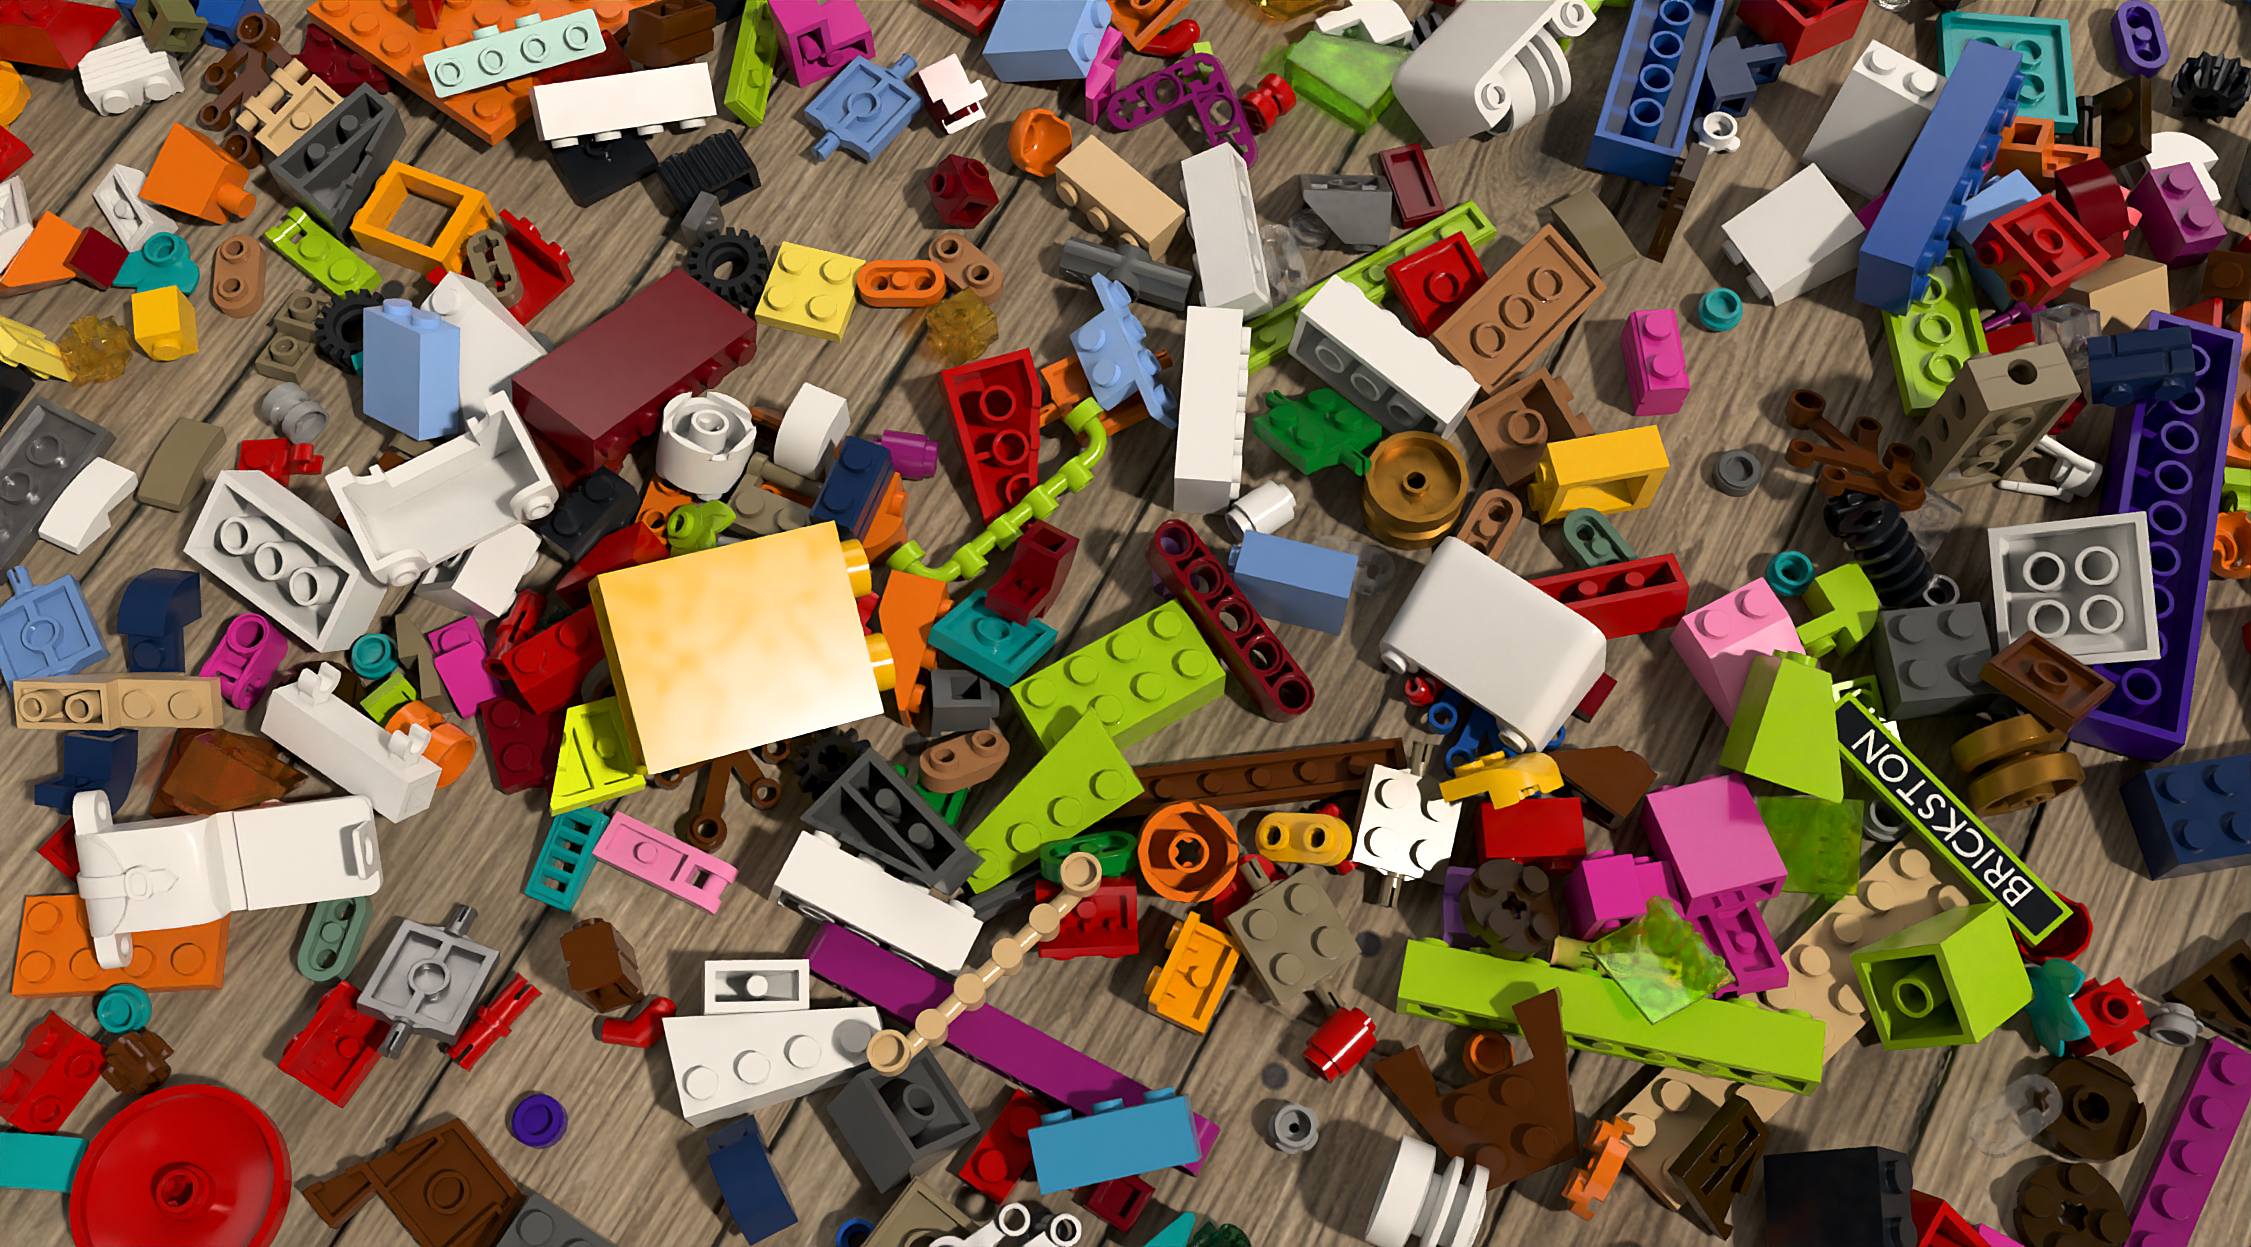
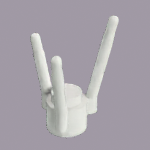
M2045 435L2035 447L2057 459L2050 474V479L2056 481L2057 486L2000 480L1998 482V487L2001 489L2051 496L2069 503L2074 494L2083 498L2090 495L2100 479L2103 467L2097 462L2074 453Z

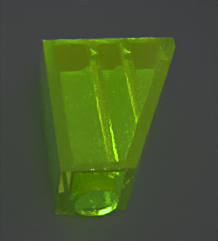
M1311 30L1299 43L1294 42L1287 49L1282 61L1285 65L1283 79L1286 80L1293 91L1362 135H1365L1395 102L1396 97L1392 89L1393 74L1413 51Z

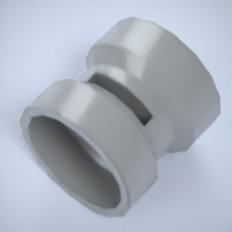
M286 382L276 386L268 393L262 404V413L274 425L282 426V432L294 444H308L314 441L323 433L329 422V414L317 402L309 401L308 394L294 382Z

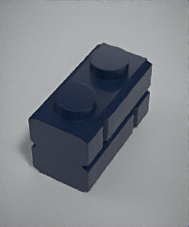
M2190 325L2087 338L2092 404L2104 403L2110 407H2121L2136 399L2156 397L2161 401H2173L2183 397L2185 394L2195 393L2196 371Z
M846 435L838 452L839 457L835 458L809 513L811 525L835 520L840 542L856 538L862 545L895 474V469L891 462L892 457L889 449L851 435Z

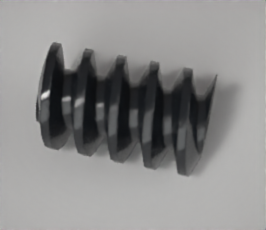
M1888 500L1866 502L1855 508L1842 520L1839 530L1843 533H1848L1845 542L1849 549L1855 550L1854 557L1857 563L1863 564L1862 571L1867 578L1871 579L1870 583L1875 592L1879 593L1878 598L1882 606L1898 607L1911 602L1928 589L1933 581L1934 570L1930 563L1926 561V556L1918 546L1913 533L1909 532L1910 528L1905 519L1901 517L1899 508L1895 503Z

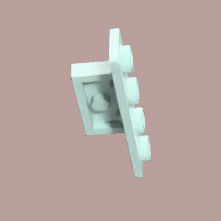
M586 9L546 20H541L539 13L514 19L516 25L514 29L499 32L497 24L471 31L474 40L425 54L423 60L436 96L443 98L604 52L606 46L594 11Z

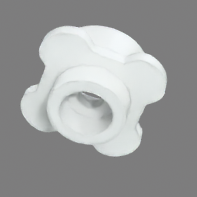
M1712 112L1706 117H1699L1695 120L1693 130L1698 133L1700 140L1698 144L1710 148L1708 155L1721 150L1735 152L1740 146V139L1735 136L1738 128L1737 122L1731 115L1725 112Z

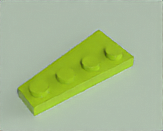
M1092 706L1083 713L1068 732L1048 750L1047 754L1020 779L1005 798L965 837L967 842L986 860L967 879L976 895L989 890L1040 858V850L1046 844L1070 839L1145 792L1144 786Z

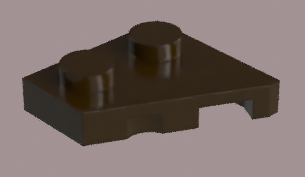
M2241 938L2224 948L2161 996L2168 1003H2179L2191 1008L2194 1011L2195 1017L2251 1045V948Z
M1732 1093L1667 1170L1708 1231L1723 1241L1730 1237L1734 1227L1725 1222L1734 1195L1737 1192L1746 1196L1753 1179L1754 1166L1758 1159L1761 1158L1770 1135L1749 1100Z

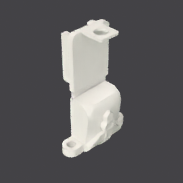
M103 790L78 792L73 800V818L76 830L74 837L80 872L76 876L79 895L82 899H85L90 933L94 937L97 959L103 969L121 968L130 965L133 956L131 932L206 924L225 917L231 911L257 910L368 896L376 893L383 885V873L373 807L370 799L364 795L113 824L109 800Z

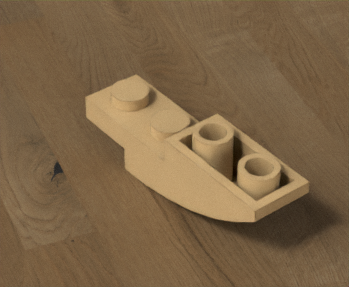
M124 672L48 676L13 681L17 729L111 731L120 726L216 728L224 724L220 677L184 676V672Z

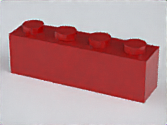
M1673 553L1527 581L1590 621L1603 633L1606 640L1677 626L1682 617L1685 616L1689 585Z

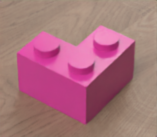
M767 0L779 51L800 88L843 71L858 55L867 60L876 57L871 29L854 0H830L821 6L817 0Z
M1613 850L1593 852L1584 857L1585 861L1579 864L1563 887L1576 940L1596 943L1598 939L1611 941L1673 931L1685 919L1670 860L1653 862L1652 857L1633 858L1632 853L1615 856Z

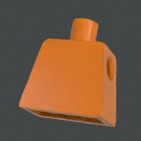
M174 122L138 195L143 199L220 225L227 222L231 213L240 218L248 217L256 206V197L243 189L249 178L248 169L205 134L177 122Z

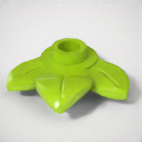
M714 499L699 507L693 504H685L678 508L670 516L667 524V536L672 545L669 558L717 548L715 534L725 530L736 519L733 509L724 502Z

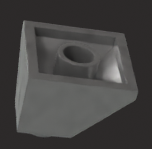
M1299 173V185L1303 199L1344 244H1352L1351 248L1358 251H1375L1378 249V245H1389L1392 190L1385 176Z

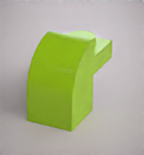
M1856 560L1814 578L1801 598L1815 619L1795 628L1806 655L1817 659L1834 648L1839 657L1843 659L1855 650L1873 628L1878 615V600L1875 590Z

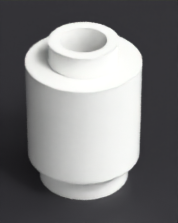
M1268 480L1231 505L1232 510L1225 514V520L1233 535L1242 543L1246 529L1270 535L1294 519L1293 508L1296 506V501L1284 484L1280 483L1277 485L1273 481Z

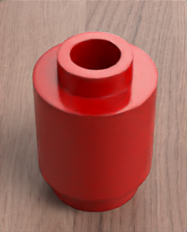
M1339 1007L1306 1041L1308 1048L1301 1056L1314 1073L1325 1082L1331 1084L1337 1077L1344 1078L1377 1044V1040L1373 1035L1376 1026L1359 1008L1353 1007L1349 1011L1344 1007Z

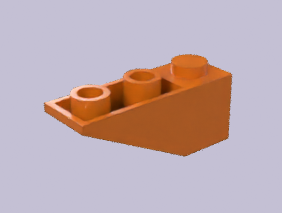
M891 569L878 614L882 633L890 648L895 666L896 685L894 690L903 726L911 728L915 713L922 714L926 705L928 686H925L924 683L928 670H936L941 655L940 649L927 643L931 627L954 609L955 602L949 598L946 582Z

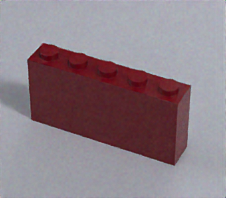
M677 267L511 378L512 403L522 418L591 470L595 471L609 460L613 461L619 458L627 447L642 436L652 434L659 424L662 423L664 409L673 398L688 392H692L691 398H696L707 389L717 387L725 376L739 366L747 365L757 351V323Z

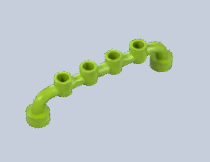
M1092 396L1076 406L1065 417L1064 421L1076 435L1085 430L1089 437L1088 447L1081 454L1064 464L1045 483L1033 489L1008 513L997 518L972 542L960 548L942 566L933 569L924 566L921 561L926 556V553L915 540H911L903 545L885 564L890 570L893 569L944 581L946 584L956 579L959 575H962L967 581L973 579L989 564L983 556L996 545L1002 552L1010 549L1024 534L1019 528L1032 516L1036 521L1038 519L1044 521L1060 506L1054 498L1067 488L1075 495L1095 478L1090 469L1104 456L1107 446L1106 430L1099 420L1104 410Z

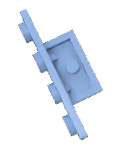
M1098 272L1091 277V280L1104 311L1069 335L1097 403L1109 411L1139 390L1150 415L1173 430L1179 424L1174 408L1177 407V402L1171 391L1160 380L1158 375L1162 371L1160 363L1154 354L1146 348L1143 338L1146 337L1145 329L1140 321L1131 314L1128 304L1131 303V298L1119 281L1111 282Z

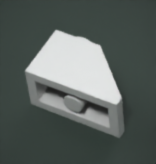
M809 959L719 960L704 962L701 971V1016L809 1010Z

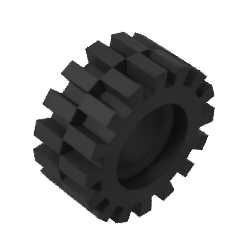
M726 227V235H720L719 229L712 230L713 239L711 240L705 235L699 238L701 248L693 245L690 250L692 258H688L687 265L690 276L740 312H742L741 304L746 303L749 309L755 307L754 297L761 298L771 273L768 256L764 245H761L760 239L756 235L750 238L749 232L742 228L739 235H736L734 227ZM740 261L747 265L744 273L734 279L722 280L714 276L715 270L726 262Z
M360 289L358 297L353 290L345 291L347 299L343 301L337 295L331 298L335 306L331 309L324 305L320 311L325 318L317 317L315 322L319 329L315 331V336L329 359L339 370L344 368L347 374L354 376L356 370L351 355L363 351V341L348 343L346 342V337L353 328L363 324V308L381 306L383 301L386 300L382 294L376 291L371 295L368 289Z

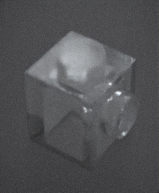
M2070 302L2032 313V328L2036 343L2039 346L2059 341L2074 375H2079L2083 372V368L2088 367L2087 338L2101 336L2100 311Z

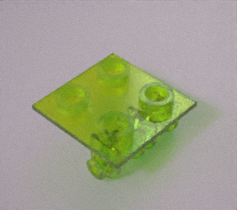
M1762 797L1760 816L1788 872L1780 892L1825 894V901L1831 904H1835L1838 900L1845 901L1846 895L1858 896L1864 800L1842 799L1841 804L1818 798Z
M1660 895L1653 896L1645 903L1647 915L1640 922L1630 923L1587 946V950L1651 1026L1731 984L1736 979L1724 966L1725 960L1722 956H1715L1706 946L1704 936L1699 932L1695 933L1694 925L1690 921H1684L1674 910V903L1670 899H1663Z

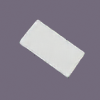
M115 164L92 195L126 250L130 253L144 250L146 241L154 234L160 232L174 234L178 227L166 207L138 196L147 179L145 174L140 170Z

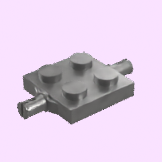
M460 904L446 928L428 927L404 919L356 1002L357 1012L385 1021L391 1026L383 1043L378 1048V1052L384 1057L388 1058L390 1054L392 1060L399 1059L411 1034L425 1035L455 1046L500 962V951L477 944L466 935L478 916V911L475 908L469 906L467 910L466 904Z

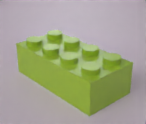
M1176 597L1009 687L1012 708L1043 758L1048 750L1068 732L1090 706L1093 707L1120 751H1123L1223 696L1226 673Z

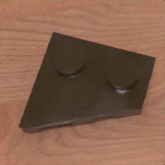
M1693 142L1686 159L1677 156L1657 207L1665 211L1646 258L1663 263L1710 148Z

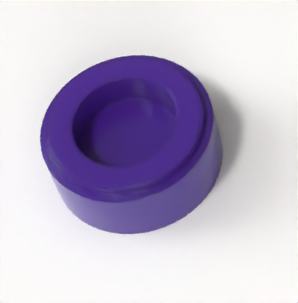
M544 1094L532 1095L524 1099L517 1106L512 1117V1130L516 1138L534 1149H546L555 1145L565 1134L568 1125V1116L563 1105L551 1096Z

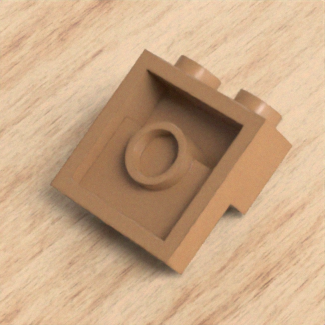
M1545 366L1466 412L1468 420L1510 492L1534 478L1536 463L1540 462L1546 444L1596 435L1585 414L1581 412L1575 416L1567 404L1574 397L1562 376L1560 375L1552 379Z

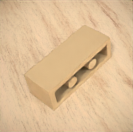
M1092 134L1055 165L1056 191L1059 197L1071 207L1075 205L1087 215L1090 223L1098 231H1106L1118 241L1119 245L1131 244L1138 246L1148 252L1152 260L1156 261L1185 235L1186 211Z

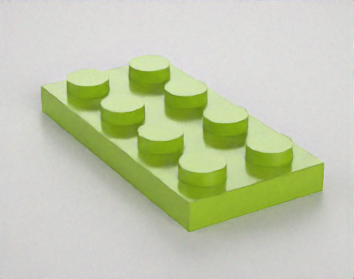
M1963 248L1948 249L1940 267L1932 265L1927 275L1931 277L1928 291L1921 303L1913 302L1906 317L1881 309L1906 417L1927 416L1930 408L1936 404L1946 390V386L1953 381L1961 370L1963 363L1976 354L1989 352Z

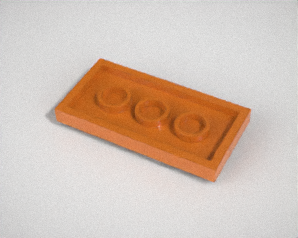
M79 894L26 897L11 995L19 999L104 995L112 987L125 983L137 985L146 993L222 989L231 912L221 919L206 924L131 932L133 956L130 965L121 968L103 969L97 959L94 937L90 933L85 899H82Z

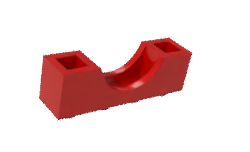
M593 604L586 606L500 655L521 694L537 715L581 691L582 683L588 672L600 660L606 657Z

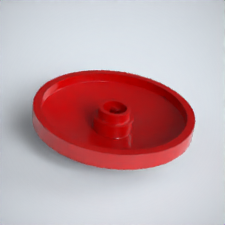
M185 1084L150 1093L131 1103L115 1115L91 1142L79 1164L72 1185L69 1209L70 1228L75 1246L269 1247L283 1223L290 1201L292 1168L287 1144L276 1123L261 1107L246 1097L228 1089L205 1084Z

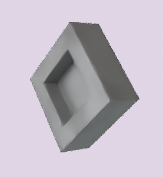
M701 191L680 224L689 249H692L693 245L701 248L698 239L703 235L709 240L713 239L712 230L719 229L720 235L722 234L725 219L717 196Z

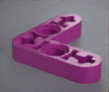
M1200 52L1193 54L1117 92L1108 103L1107 113L1111 123L1119 129L1133 131L1193 102L1213 148L1226 142L1232 146L1229 138L1224 137L1219 140L1218 134L1231 132L1239 125L1241 131L1232 134L1238 145L1247 146L1248 151L1242 155L1247 165V171L1254 167L1258 160L1259 151L1226 70L1221 61L1209 53ZM1202 62L1208 67L1213 66L1214 71L1209 74L1210 82L1206 84L1204 81L1195 80L1187 84L1192 90L1187 95L1186 85L1178 76V73L1183 71V76L1190 78L1199 72V63ZM1168 79L1175 84L1177 93L1171 103L1163 105L1156 99L1155 90L1161 81ZM1145 89L1146 100L1154 111L1149 113V107L1142 106L1132 112L1134 120L1130 121L1128 118H1120L1119 112L1124 109L1123 101L1126 100L1128 103L1137 104L1145 100L1140 94ZM1223 100L1231 106L1232 116L1225 125L1218 126L1210 118V109L1217 101Z

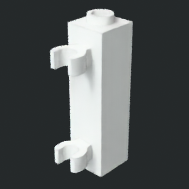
M327 662L321 663L318 674H315L308 668L303 669L297 682L272 691L266 702L267 710L260 731L353 795H364L369 798L373 809L393 823H398L429 808L442 768L421 755L431 739V733L425 728L414 723L410 727L408 736L399 730L391 734L332 694L340 681L341 672Z

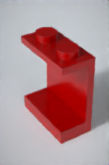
M504 208L498 215L508 233L504 236V239L511 250L524 289V294L518 304L507 310L524 327L570 287L575 280L568 267L571 260L567 253L557 243L551 242L548 245L543 241L537 228L528 219L522 217L518 220ZM493 247L485 254L488 263L495 261ZM438 265L425 277L434 290L448 273ZM471 265L460 274L476 281ZM503 277L495 278L498 287L497 292L504 291L505 281Z

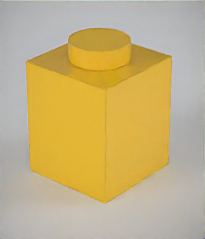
M177 285L131 294L135 340L154 362L161 360L172 361L181 356L199 352L195 308Z

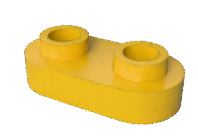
M1274 812L1265 816L1259 823L1255 833V843L1259 853L1270 861L1283 864L1334 866L1342 862L1349 854L1352 846V835L1348 825L1337 817L1326 814ZM1279 829L1281 837L1279 842L1274 844L1273 836L1275 831ZM1321 831H1324L1325 841L1318 847L1316 842L1317 836Z

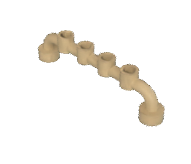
M1076 852L1069 855L1061 865L1060 873L1063 891L1049 904L1035 906L1030 912L1029 923L1012 938H1004L996 942L992 949V957L974 974L966 973L961 975L954 984V992L936 1009L922 1011L916 1018L915 1028L906 1037L900 1032L891 1029L876 1033L867 1045V1058L872 1069L886 1077L899 1075L908 1067L910 1060L926 1046L937 1047L944 1043L948 1036V1025L964 1010L976 1011L980 1009L986 1001L985 990L1002 975H1016L1023 967V955L1038 941L1048 942L1055 939L1060 931V920L1083 897H1088L1098 890L1102 880V868L1098 859L1087 852Z

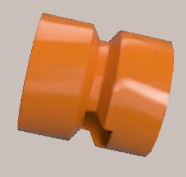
M416 700L410 702L395 713L384 729L391 734L399 730L408 736L411 725L417 723L431 733L430 742L421 755L442 768L435 788L441 790L456 781L467 769L476 751V741L454 723H446L445 718L423 701Z

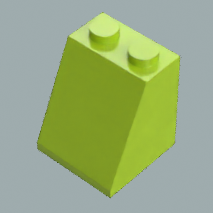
M1773 649L1771 656L1755 655L1718 765L1841 804L1844 790L1831 673L1815 668L1818 659L1790 650L1784 652Z
M2000 901L1951 908L1850 954L1884 1051L1977 1044L2035 998Z

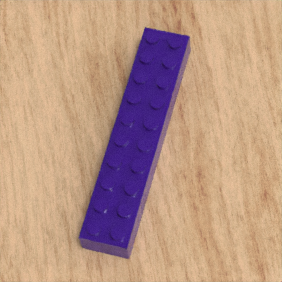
M2151 310L2133 332L2190 325L2196 371L2195 393L2185 394L2183 397L2173 401H2161L2156 397L2136 399L2125 406L2116 407L2098 516L2146 511L2161 659L2086 665L2114 683L2116 687L2105 702L2070 730L2067 735L2068 738L2159 764L2184 746L2186 740L2244 334Z

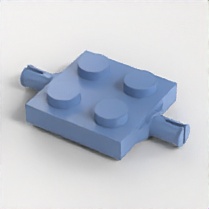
M904 53L891 68L874 65L861 55H858L804 109L806 120L826 134L811 148V152L816 159L825 162L838 146L851 149L872 163L925 108L924 96L908 87L904 82L908 74L918 66L913 56L910 55L909 57L908 53Z
M14 567L16 573L12 569L7 571L6 576L10 580L15 595L0 607V669L13 696V681L76 675L79 671L110 656L79 581L71 574L47 585L34 586L27 567Z

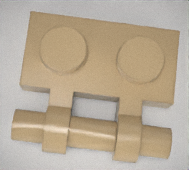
M293 58L283 70L278 67L270 76L273 79L271 83L256 98L252 95L243 104L246 109L235 119L247 132H250L260 121L265 123L266 125L258 132L255 138L277 157L344 100L315 74L301 86L298 81L308 69L296 58ZM288 92L293 97L275 115L270 110Z

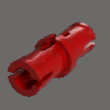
M530 589L519 591L508 618L501 620L496 630L498 639L484 665L485 670L493 677L503 680L512 678L500 655L536 635L534 629L547 604V600L540 593Z
M519 972L487 1008L482 1005L475 1012L478 1018L460 1035L455 1046L450 1045L445 1049L455 1060L469 1044H472L473 1048L458 1063L468 1072L473 1069V1066L500 1036L506 1038L512 1032L509 1028L512 1023L537 997L542 995L536 987L531 985L516 1000L514 996L528 982Z

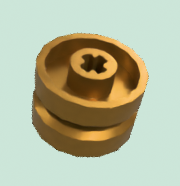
M1417 430L1396 433L1379 443L1369 457L1372 465L1368 473L1365 474L1359 503L1362 518L1373 535L1391 547L1411 551L1429 548L1445 539L1458 521L1469 481L1466 463L1452 443L1436 434Z
M2029 713L1979 729L1952 745L1950 754L1958 773L1966 777L1977 778L1967 789V795L1975 814L1980 817H1988L2019 811L2057 798L2084 783L2086 776L2077 755L2067 751H2057L2066 742L2068 735L2036 714Z

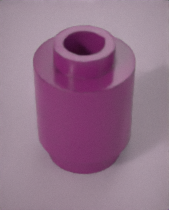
M887 429L884 430L882 438L874 437L873 443L890 450L891 462L894 465L895 472L901 474V478L922 481L923 476L935 477L939 441L929 440L928 435Z

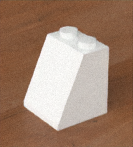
M1873 39L1852 68L1800 161L1808 166L1815 163L1824 175L1869 200H1873L1884 192L1911 153L1949 79Z
M1815 163L1809 165L1721 226L1726 239L1721 244L1724 252L1735 266L1741 262L1751 273L1746 277V280L1759 299L1767 295L1775 307L1858 267L1859 251L1867 237L1865 227Z

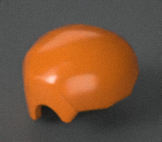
M1040 107L1029 108L1020 113L1010 127L1007 148L1013 163L1021 170L1039 177L1047 178L1055 175V165L1071 152L1072 133L1069 123L1056 117L1053 111Z
M2245 510L2218 513L2210 569L2225 579L2244 580L2251 578V521L2246 517L2247 511Z

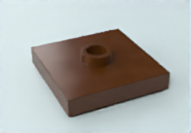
M2028 630L1987 661L1978 675L2065 734L2105 702L2116 687L2114 683L2032 630Z

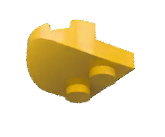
M1503 750L1478 757L1475 761L1454 767L1456 777L1439 783L1445 803L1489 791L1495 810L1517 804L1520 800L1535 794L1537 791H1540L1541 794H1546L1564 786L1559 768L1550 756L1541 752H1527L1505 758Z

